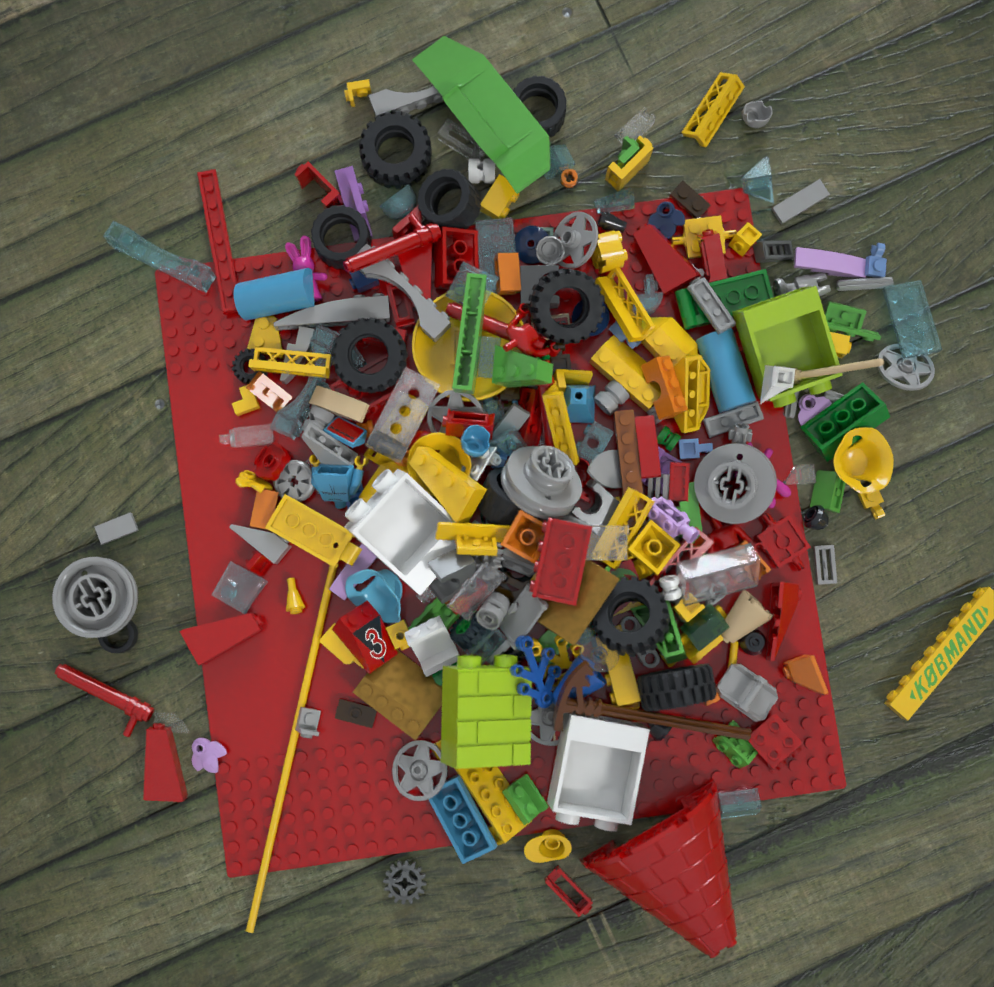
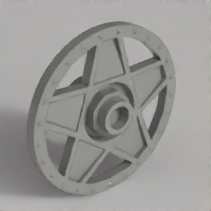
M573 212L567 215L557 226L554 236L561 238L565 249L562 260L571 256L574 262L573 264H566L561 260L558 264L568 269H574L582 266L592 256L598 241V227L593 217L589 214ZM576 218L572 227L565 226L571 219ZM586 220L590 222L593 231L585 230ZM591 244L588 252L584 256V247Z
M902 343L892 344L885 347L878 356V358H884L891 365L886 370H884L883 365L878 367L881 376L897 388L909 391L920 390L928 386L934 377L935 368L932 360L925 352L915 346ZM894 349H905L902 354L891 351ZM917 354L920 357H922L926 363L917 361ZM929 375V378L920 384L919 376ZM894 379L904 380L907 384L900 383Z
M448 390L438 395L432 401L428 410L427 420L430 431L436 433L432 416L443 422V416H447L448 408H450V411L483 414L484 411L479 401L473 395ZM450 395L448 406H435L441 398ZM461 395L470 399L476 406L464 407ZM441 425L439 432L446 433V428Z
M552 686L551 691H554L556 687ZM553 702L548 708L538 706L537 709L531 711L530 716L531 725L540 726V739L532 732L531 738L537 743L547 746L558 745L559 740L551 741L556 732L553 729L552 722L555 709Z
M424 740L412 741L403 746L394 759L392 775L395 786L403 796L410 800H428L437 795L445 784L447 765L441 763V761L430 760L429 747L437 753L441 760V750L431 742ZM418 745L413 757L403 755L409 748ZM398 765L405 772L401 783L398 777ZM442 773L440 782L434 789L432 777ZM417 786L424 796H414L408 792Z

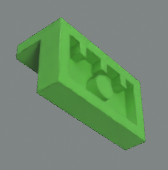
M628 136L623 138L622 151L618 155L617 162L621 169L639 152L640 147L636 140L630 139Z
M734 720L728 724L740 727ZM720 735L712 740L717 749L723 752L730 759V762L738 768L749 765L758 754L748 740Z
M527 774L515 780L502 791L523 825L528 824L539 813L549 808Z

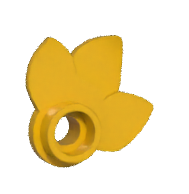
M249 470L240 472L235 480L239 487H252L259 493H262L264 488L267 490L273 489L270 483L257 478L255 473Z

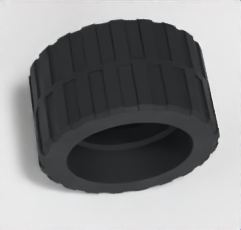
M536 75L519 82L513 92L522 103L530 97L541 96L554 104L555 114L545 121L538 122L547 132L549 138H552L560 131L565 120L567 100L564 90L553 79L546 76Z
M442 169L434 172L422 183L418 192L417 202L419 211H421L422 216L431 224L436 223L439 228L468 229L478 218L479 211L481 210L479 191L461 172L454 169ZM461 189V199L457 207L450 213L438 215V204L441 198L450 190Z
M344 205L332 206L323 210L313 222L311 229L312 243L321 260L328 266L345 270L343 261H346V258L356 255L366 244L371 247V236L366 220L358 211ZM341 223L355 226L359 232V240L352 249L342 253H336L327 249L324 238L331 227Z
M503 467L494 468L489 472L482 485L487 491L477 507L481 514L495 525L511 526L519 510L522 509L510 500L501 483Z

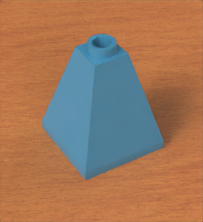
M566 384L564 398L570 423L594 424L596 385Z

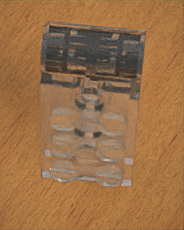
M405 367L365 446L401 463L440 384ZM410 390H417L419 397L411 399L408 393ZM402 407H408L411 413L404 417L399 413V410ZM393 424L401 426L402 430L399 434L391 432L390 428Z

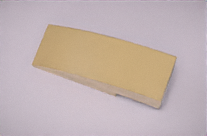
M316 386L309 401L310 404L323 408L337 416L360 423L363 422L370 406L367 403L321 386Z

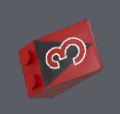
M368 600L339 618L332 629L369 674L398 654L380 614Z

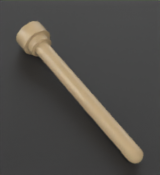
M878 358L807 371L796 368L793 385L799 384L800 381L806 378L879 367L884 364V360Z

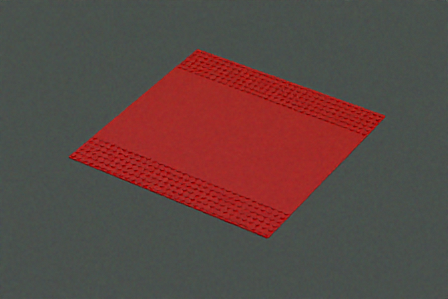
M746 188L699 194L711 205L700 218L721 216L724 231L736 230L735 234L747 222L754 227L748 190ZM672 198L573 211L589 214L593 217L596 224L600 214L607 211L627 222L624 232L620 233L622 235L621 244L623 249L627 251L628 260L624 261V266L620 269L650 318L673 317L684 329L675 296L676 291L669 295L663 294L633 233L638 231L637 228L642 224H648L650 216L656 213L658 205L666 201L671 202L676 210L681 211L685 216V220L695 218ZM665 209L663 214H668L669 209ZM573 212L469 226L468 230L478 231V274L487 275L486 290L496 294L494 257L497 253H515L513 242L516 234L521 229L527 226L554 228V236L559 223ZM576 218L571 219L565 226L572 227ZM586 220L585 230L593 231L590 222ZM683 225L676 226L675 234L672 237H681L683 235ZM598 227V234L608 232V230H601V227ZM394 237L372 239L371 247L394 240ZM733 238L725 239L726 253L723 256L727 278L761 270L760 263H756L754 244L744 256H741L729 246ZM534 241L528 242L529 247H533L535 244ZM357 242L326 247L330 251L342 253L352 249ZM434 243L432 265V301H434L439 296L449 291H452L446 289H435ZM591 244L584 247V256L588 252ZM673 245L687 259L684 245ZM311 248L310 257L314 262L313 272L327 274L326 280H315L322 296V300L315 302V305L354 298L355 295L373 297V294L382 293L384 296H388L390 322L388 324L396 328L386 287L388 282L379 280L380 285L359 294L357 288L353 290L349 279L352 278L350 272L328 266L321 260L316 249ZM287 251L233 259L237 283L293 271V261ZM398 255L389 258L395 265L394 269L398 273L402 272ZM571 256L562 260L566 264L574 263ZM591 257L582 266L574 268V270L586 273L587 276H591L594 280L597 277L608 276L611 272L598 273L600 269H595ZM701 257L687 259L695 268L703 269ZM519 259V267L545 265L541 262L536 264H527ZM207 262L158 269L155 271L197 626L247 613L258 614L264 623L261 625L264 630L202 665L211 742H219L227 751L226 755L217 758L219 771L215 773L227 876L233 878L259 874L330 564L289 542L288 544L292 547L278 564L272 562L265 572L259 576L249 570L245 563L246 559L250 560L254 554L251 552L258 550L230 528V525L233 524L273 533L270 530L249 527L257 490L252 487H239L235 482L240 472L245 470L254 472L256 470L254 460L264 446L269 447L273 445L271 444L273 442L279 443L286 448L287 453L291 457L290 460L304 461L311 468L313 467L309 458L314 453L301 436L304 431L301 428L304 421L310 418L308 413L312 404L309 403L311 396L307 392L320 377L296 375L288 384H283L280 381L281 373L267 372V377L291 395L292 399L289 400L281 411L276 412L257 397L260 405L259 409L240 416L235 414L232 403L243 399L239 388L248 384H244L234 375L232 370L234 365L232 362L235 361V355L238 356L240 351L244 352L247 349L255 319L246 321L238 312L226 315L222 313L214 263ZM559 265V269H568ZM616 275L613 279L618 285V277ZM688 283L687 285L679 288L678 290L685 289L691 284ZM562 288L554 294L559 296L558 308H550V314L569 313L571 324L572 311L582 298L576 290ZM400 289L392 290L399 318L408 316L403 292ZM624 289V297L627 300V292ZM516 292L514 295H500L515 310L520 306V292ZM633 304V312L636 315V307ZM608 306L610 319L608 326L602 333L590 336L586 340L582 339L580 343L565 344V351H562V355L570 354L571 370L592 371L593 376L589 385H596L595 396L600 391L605 392V386L610 382L589 363L601 346L614 335L609 328L616 319ZM303 309L275 314L271 316L276 317L278 321L290 314L301 311ZM412 309L416 324L417 320L419 319V315L417 311H413ZM530 312L525 318L521 319L523 324L529 323L531 325ZM712 324L685 331L696 341L698 338L716 330ZM412 325L401 327V329L407 330L406 333H408L406 340L408 355L406 367L417 383L415 390L409 394L420 399L430 407L432 401L440 393L426 383L416 367L412 352L414 328H412ZM347 326L312 328L315 329L317 335L311 353L331 354L335 344V337H338L339 331ZM299 329L279 330L282 350L287 349L288 343L296 344ZM546 340L545 346H550L553 341ZM358 341L352 350V361L354 366L360 369L388 353L387 348L364 344L363 341L359 343ZM642 343L632 349L646 362L655 358ZM742 351L740 353L756 401H758L764 417L761 421L749 424V429H752L753 433L751 443L753 447L763 453L767 448L773 450L769 460L775 469L776 478L790 488L791 495L783 497L776 491L774 496L776 504L773 508H767L757 518L737 525L758 543L759 540L756 536L768 526L762 517L769 512L774 521H779L790 515L805 537L786 418L783 415L784 406L774 408L772 401H765L760 404L761 399L757 396L746 355ZM262 354L267 361L271 359L269 355ZM331 354L329 378H320L329 386L341 379L336 374V369L332 364L333 354ZM281 358L275 359L277 362H283V363H284V359H281ZM319 358L313 364L325 367L326 359ZM249 361L244 364L245 373L253 374L256 372L249 368ZM521 386V387H520V396H521L522 388H528V386ZM711 387L709 408L704 419L721 414L718 411ZM404 393L399 395V399L391 404L387 402L382 405V409L378 412L366 414L362 423L372 420L375 434H378ZM500 393L479 401L484 414L495 413L494 428L504 416V403H508V401L500 400ZM528 393L527 402L529 401L531 393ZM441 398L435 406H448L449 398ZM630 398L622 405L618 404V409L616 410L634 409V417L648 416ZM409 399L404 407H407L412 400ZM463 401L464 407L476 406L472 401ZM596 403L594 424L570 423L578 457L587 460L589 464L598 454L608 450H617L613 416L606 414ZM428 412L415 432L420 430L431 432L427 420ZM400 416L395 419L394 424L398 422ZM432 416L433 425L436 431L439 432L442 422ZM674 417L664 419L655 425L657 436L666 425L670 428L671 432L681 436L679 440L698 438L699 444L712 443L713 450L732 443V439H728L729 432L709 438L703 420L700 423L699 430L687 433L681 432ZM543 429L538 447L545 446ZM389 432L384 436L385 439L388 437ZM366 438L364 444L350 448L358 454L357 456H360L359 462L363 464L365 458L363 455L371 445L367 443L369 438ZM679 441L671 452L665 449L663 444H658V447L664 449L666 453L680 460ZM408 442L404 447L405 449H408ZM379 448L374 451L372 457H375ZM700 453V458L680 460L682 463H690L689 483L694 482L696 470L708 453ZM371 460L362 468V471H364L362 477L363 489L379 467V465ZM486 465L484 470L487 474H489V472L493 470V468H491V466ZM728 471L725 472L720 478L727 476ZM295 476V478H292V479H291V482H293L294 485H295V484H298V480H296V476ZM737 478L728 481V484L733 485L730 499H733L734 489L739 486L741 487V484L736 483ZM265 480L268 483H270L273 487V489L270 491L276 492L274 488V482L272 480ZM642 483L643 494L648 497V487ZM719 483V484H718V487H719V490H720L721 494L723 495V494H724V490H721V489H720V483ZM585 486L582 488V491L589 495L588 498L591 499L585 509L588 510L595 502V495L590 488ZM602 486L613 497H619L621 501L622 488L611 489ZM316 489L308 499L300 502L321 515L332 519L344 528L350 521L345 517V513L348 510L347 505L341 509L336 508L334 501H324ZM746 490L741 493L740 497L746 493ZM279 495L277 498L276 508L282 499ZM672 501L675 508L679 507L678 501ZM699 503L702 532L708 536L716 528L711 521L713 517ZM478 507L469 520L470 523H473L475 520L480 524L495 525L481 514ZM721 522L723 526H725V525H727V524H730V523ZM626 535L619 536L618 540L620 542L626 540ZM737 535V538H738L739 542L743 541V540ZM352 537L350 541L358 547L362 544L356 537ZM715 544L716 564L720 567V574L716 569H712L713 577L709 576L710 564L706 551V559H699L680 580L678 585L687 594L691 593L693 596L714 582H721L727 588L724 598L694 620L680 622L675 616L681 636L717 605L721 606L726 615H728L744 589L765 608L764 610L767 609L770 612L772 583L787 582L799 584V589L802 591L801 600H798V605L774 661L766 660L769 621L757 628L766 638V647L763 652L758 655H748L741 649L740 642L738 643L736 664H742L757 676H761L777 690L778 700L768 712L765 720L755 722L720 696V701L708 706L700 703L680 708L650 711L725 725L734 720L740 727L751 729V733L773 714H776L803 742L800 747L802 751L794 758L789 756L785 760L787 764L779 771L777 768L772 771L759 753L749 765L738 768L713 743L712 740L718 735L672 727L663 740L655 741L649 732L633 819L677 813L684 808L681 799L715 780L718 788L719 806L823 792L846 787L808 550L799 557L805 568L798 571L793 562L786 563L777 569L767 552H763L760 547L756 548L758 555L770 567L771 571L764 574L760 580L752 583L727 554L732 549L721 552L720 548ZM617 556L608 557L607 559L614 563ZM593 557L589 559L599 566L606 564L603 561L594 559ZM376 558L369 567V569L375 571L382 569L390 570L379 558ZM338 561L334 581L346 566V562ZM506 568L507 571L512 574V577L514 578H521L525 576L524 574ZM375 576L370 577L361 584H357L355 590L361 591L366 588ZM648 576V577L643 578V579L649 580L651 577ZM288 578H295L296 590H298L305 606L299 614H290V612L286 611L287 594L289 591ZM400 579L403 588L400 600L401 620L405 619L408 627H410L413 620L418 618L424 612L426 606L437 597L429 586L419 595ZM507 583V586L509 587L510 591L513 592L519 590L516 587ZM716 585L712 588L714 596H719L721 593L720 587ZM332 591L321 638L334 623H337L339 618L357 607L348 598L344 601ZM698 597L697 601L705 606V599ZM476 605V609L479 610L480 606ZM628 610L613 616L614 626L620 625L621 619L626 616L634 617L632 611ZM630 619L624 623L626 630L630 631L634 628V623ZM536 622L527 636L538 640L548 629ZM384 623L385 627H389V626L395 624V623ZM452 626L448 629L449 634H451L450 630L453 629ZM500 627L494 630L486 629L484 630L486 632L485 635L481 636L482 640H478V644H473V648H468V650L460 648L454 642L460 655L481 656V665H490L486 659L502 644L500 640L505 634ZM718 627L716 631L719 634H721V632L719 631L720 627ZM585 629L577 641L583 647L582 656L594 665L593 668L597 672L599 671L605 678V674H607L606 667H602L601 661H596ZM722 640L695 664L687 658L676 662L672 667H668L659 655L658 665L649 668L640 662L637 655L636 657H630L636 684L640 675L683 666L709 664L712 667L715 686H717L728 669L731 642L726 643ZM320 643L305 705L306 708L321 711L317 727L319 736L313 735L312 738H305L300 736L301 733H299L267 873L453 846L430 801H414L403 796L396 788L392 775L394 759L403 746L416 740H424L433 744L441 740L442 705L416 740L379 712L376 714L373 728L335 719L340 699L370 706L353 693L368 672L355 662L344 664ZM412 647L402 651L398 648L401 653L421 667ZM569 648L567 650L569 661L573 662L575 660L574 654ZM648 653L645 656V662L652 664L655 658L654 655ZM804 654L814 655L828 694L824 695L813 692L790 681L789 678L787 679L782 669L784 667L783 662ZM561 669V674L567 672L568 669ZM548 674L543 681L544 685L547 680ZM607 683L602 688L588 695V697H592V701L600 698L604 704L612 705L610 693L612 692ZM534 698L531 700V711L538 708ZM640 703V707H639V708H636V709H639V710H644V709L642 708V706H641V703ZM639 722L649 729L648 723ZM531 725V732L540 739V726ZM531 738L530 765L497 767L509 785L527 774L547 803L558 746L543 745ZM418 745L409 748L403 755L413 757ZM429 747L430 760L439 761ZM398 765V777L401 783L405 772ZM448 765L446 780L458 774L453 767ZM442 773L432 777L434 786L439 784ZM417 786L408 792L414 796H424ZM473 798V800H474V802H475L477 808L479 809V811H480V813H481V815H482V817H483L485 823L487 824V826L491 825L490 822L488 821L487 817L485 816V814L483 813V811L481 810V808L479 807V805L477 804V802H476L475 799ZM549 806L547 810L539 813L532 822L515 836L542 833L550 829L562 830L594 825L595 819L580 816L579 824L577 825L563 823L555 819L556 812H553Z

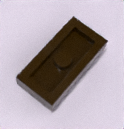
M683 180L669 196L695 219L700 218L711 206Z

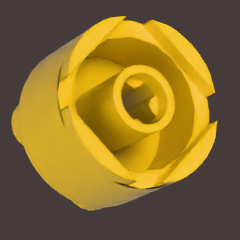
M612 230L598 234L597 245L591 259L595 269H600L598 272L600 274L611 271L615 267L622 268L624 261L628 260L627 251L623 249L621 244L622 235L620 231L615 232Z

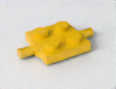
M721 216L685 220L683 225V235L681 237H672L671 242L672 245H684L687 259L701 257L698 242L700 239L697 238V235L702 234L704 230L713 229V231L720 233L724 255L726 253L725 239L734 238L736 230L724 231Z

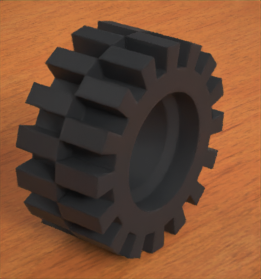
M245 349L244 352L240 351L238 356L235 355V361L232 362L234 365L232 367L234 375L244 384H249L258 373L256 371L253 374H247L244 371V364L249 359L254 358L255 349ZM260 352L259 360L267 361ZM259 371V372L263 373L265 376L268 375L267 372Z

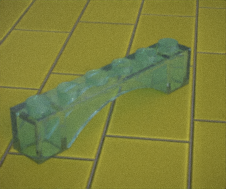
M115 221L111 223L103 235L110 247L207 293L216 278L211 267L194 259L183 258L167 252L142 238L130 228Z
M318 324L310 340L312 353L331 354L335 344L334 339L339 336V333ZM319 358L313 364L325 367L326 359ZM310 376L299 396L289 405L277 411L270 429L292 440L299 437L302 432L301 425L304 419L306 420L309 417L308 413L311 406L309 401L316 386L324 384L326 378Z

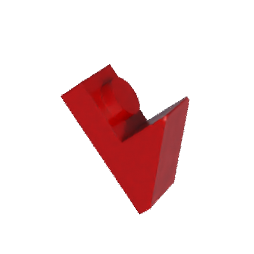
M418 206L392 228L394 239L407 235L416 229L408 219L412 214L423 225V216Z

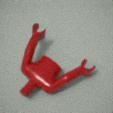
M520 304L516 310V316L507 326L506 333L511 341L503 345L504 351L508 352L517 347L524 355L530 357L557 356L561 348L559 350L553 349L556 342H552L548 348L534 349L532 345L539 338L536 330L529 323L517 327L520 320L529 313V310H522L525 304Z
M711 518L716 530L707 536L714 542L707 550L710 564L708 574L710 577H713L712 569H716L720 574V567L716 564L715 544L720 548L721 552L728 551L740 544L737 538L738 535L743 541L746 540L757 554L756 548L758 547L762 548L763 552H765V545L761 542L756 543L739 525L727 524L723 526L719 520Z

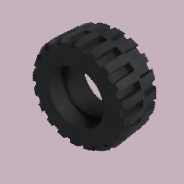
M390 111L385 112L383 117L377 115L374 122L369 121L366 124L367 130L363 129L361 133L362 139L359 140V153L363 167L370 178H374L375 182L379 185L384 183L386 188H391V185H394L396 189H401V185L405 184L406 187L412 186L411 182L415 181L417 183L420 181V175H425L428 171L427 166L431 164L432 148L425 126H421L420 120L417 118L413 120L412 115L408 113L404 116L401 111H396L395 114H391ZM393 137L407 139L413 145L411 156L398 164L387 163L378 155V150L382 143Z
M558 269L548 272V275L542 276L539 279L538 284H534L532 288L534 291L532 295H529L528 299L530 301L528 310L531 313V322L534 323L535 329L542 336L557 343L576 344L580 343L582 339H588L591 332L595 333L597 331V324L602 323L603 320L601 314L605 312V306L602 305V302L605 299L604 295L600 293L602 289L598 284H595V280L591 276H587L586 273L574 269ZM562 288L576 290L580 294L583 303L582 312L578 319L567 325L557 323L550 314L551 299Z
M369 317V319L359 318L358 321L349 322L347 327L339 331V336L335 337L334 348L331 351V354H333L332 364L336 369V374L351 388L367 393L382 392L395 385L396 381L402 377L408 358L406 345L399 332L386 321ZM372 337L379 339L387 348V363L377 373H362L353 364L352 350L355 344L363 338Z
M632 576L631 580H627V577H621V581L617 582L592 619V623L601 642L612 652L617 651L622 656L626 653L629 654V657H636V653H641L642 656L647 654L646 650L651 649L653 651L656 649V644L658 642L662 643L665 639L664 634L668 633L669 609L665 597L654 584L650 585V582L646 579L639 581L638 577ZM635 601L646 605L650 616L647 623L641 629L634 632H623L614 626L612 620L614 612L622 604Z
M709 664L661 670L640 675L637 679L641 706L645 711H659L691 706L713 700L717 695L712 667Z

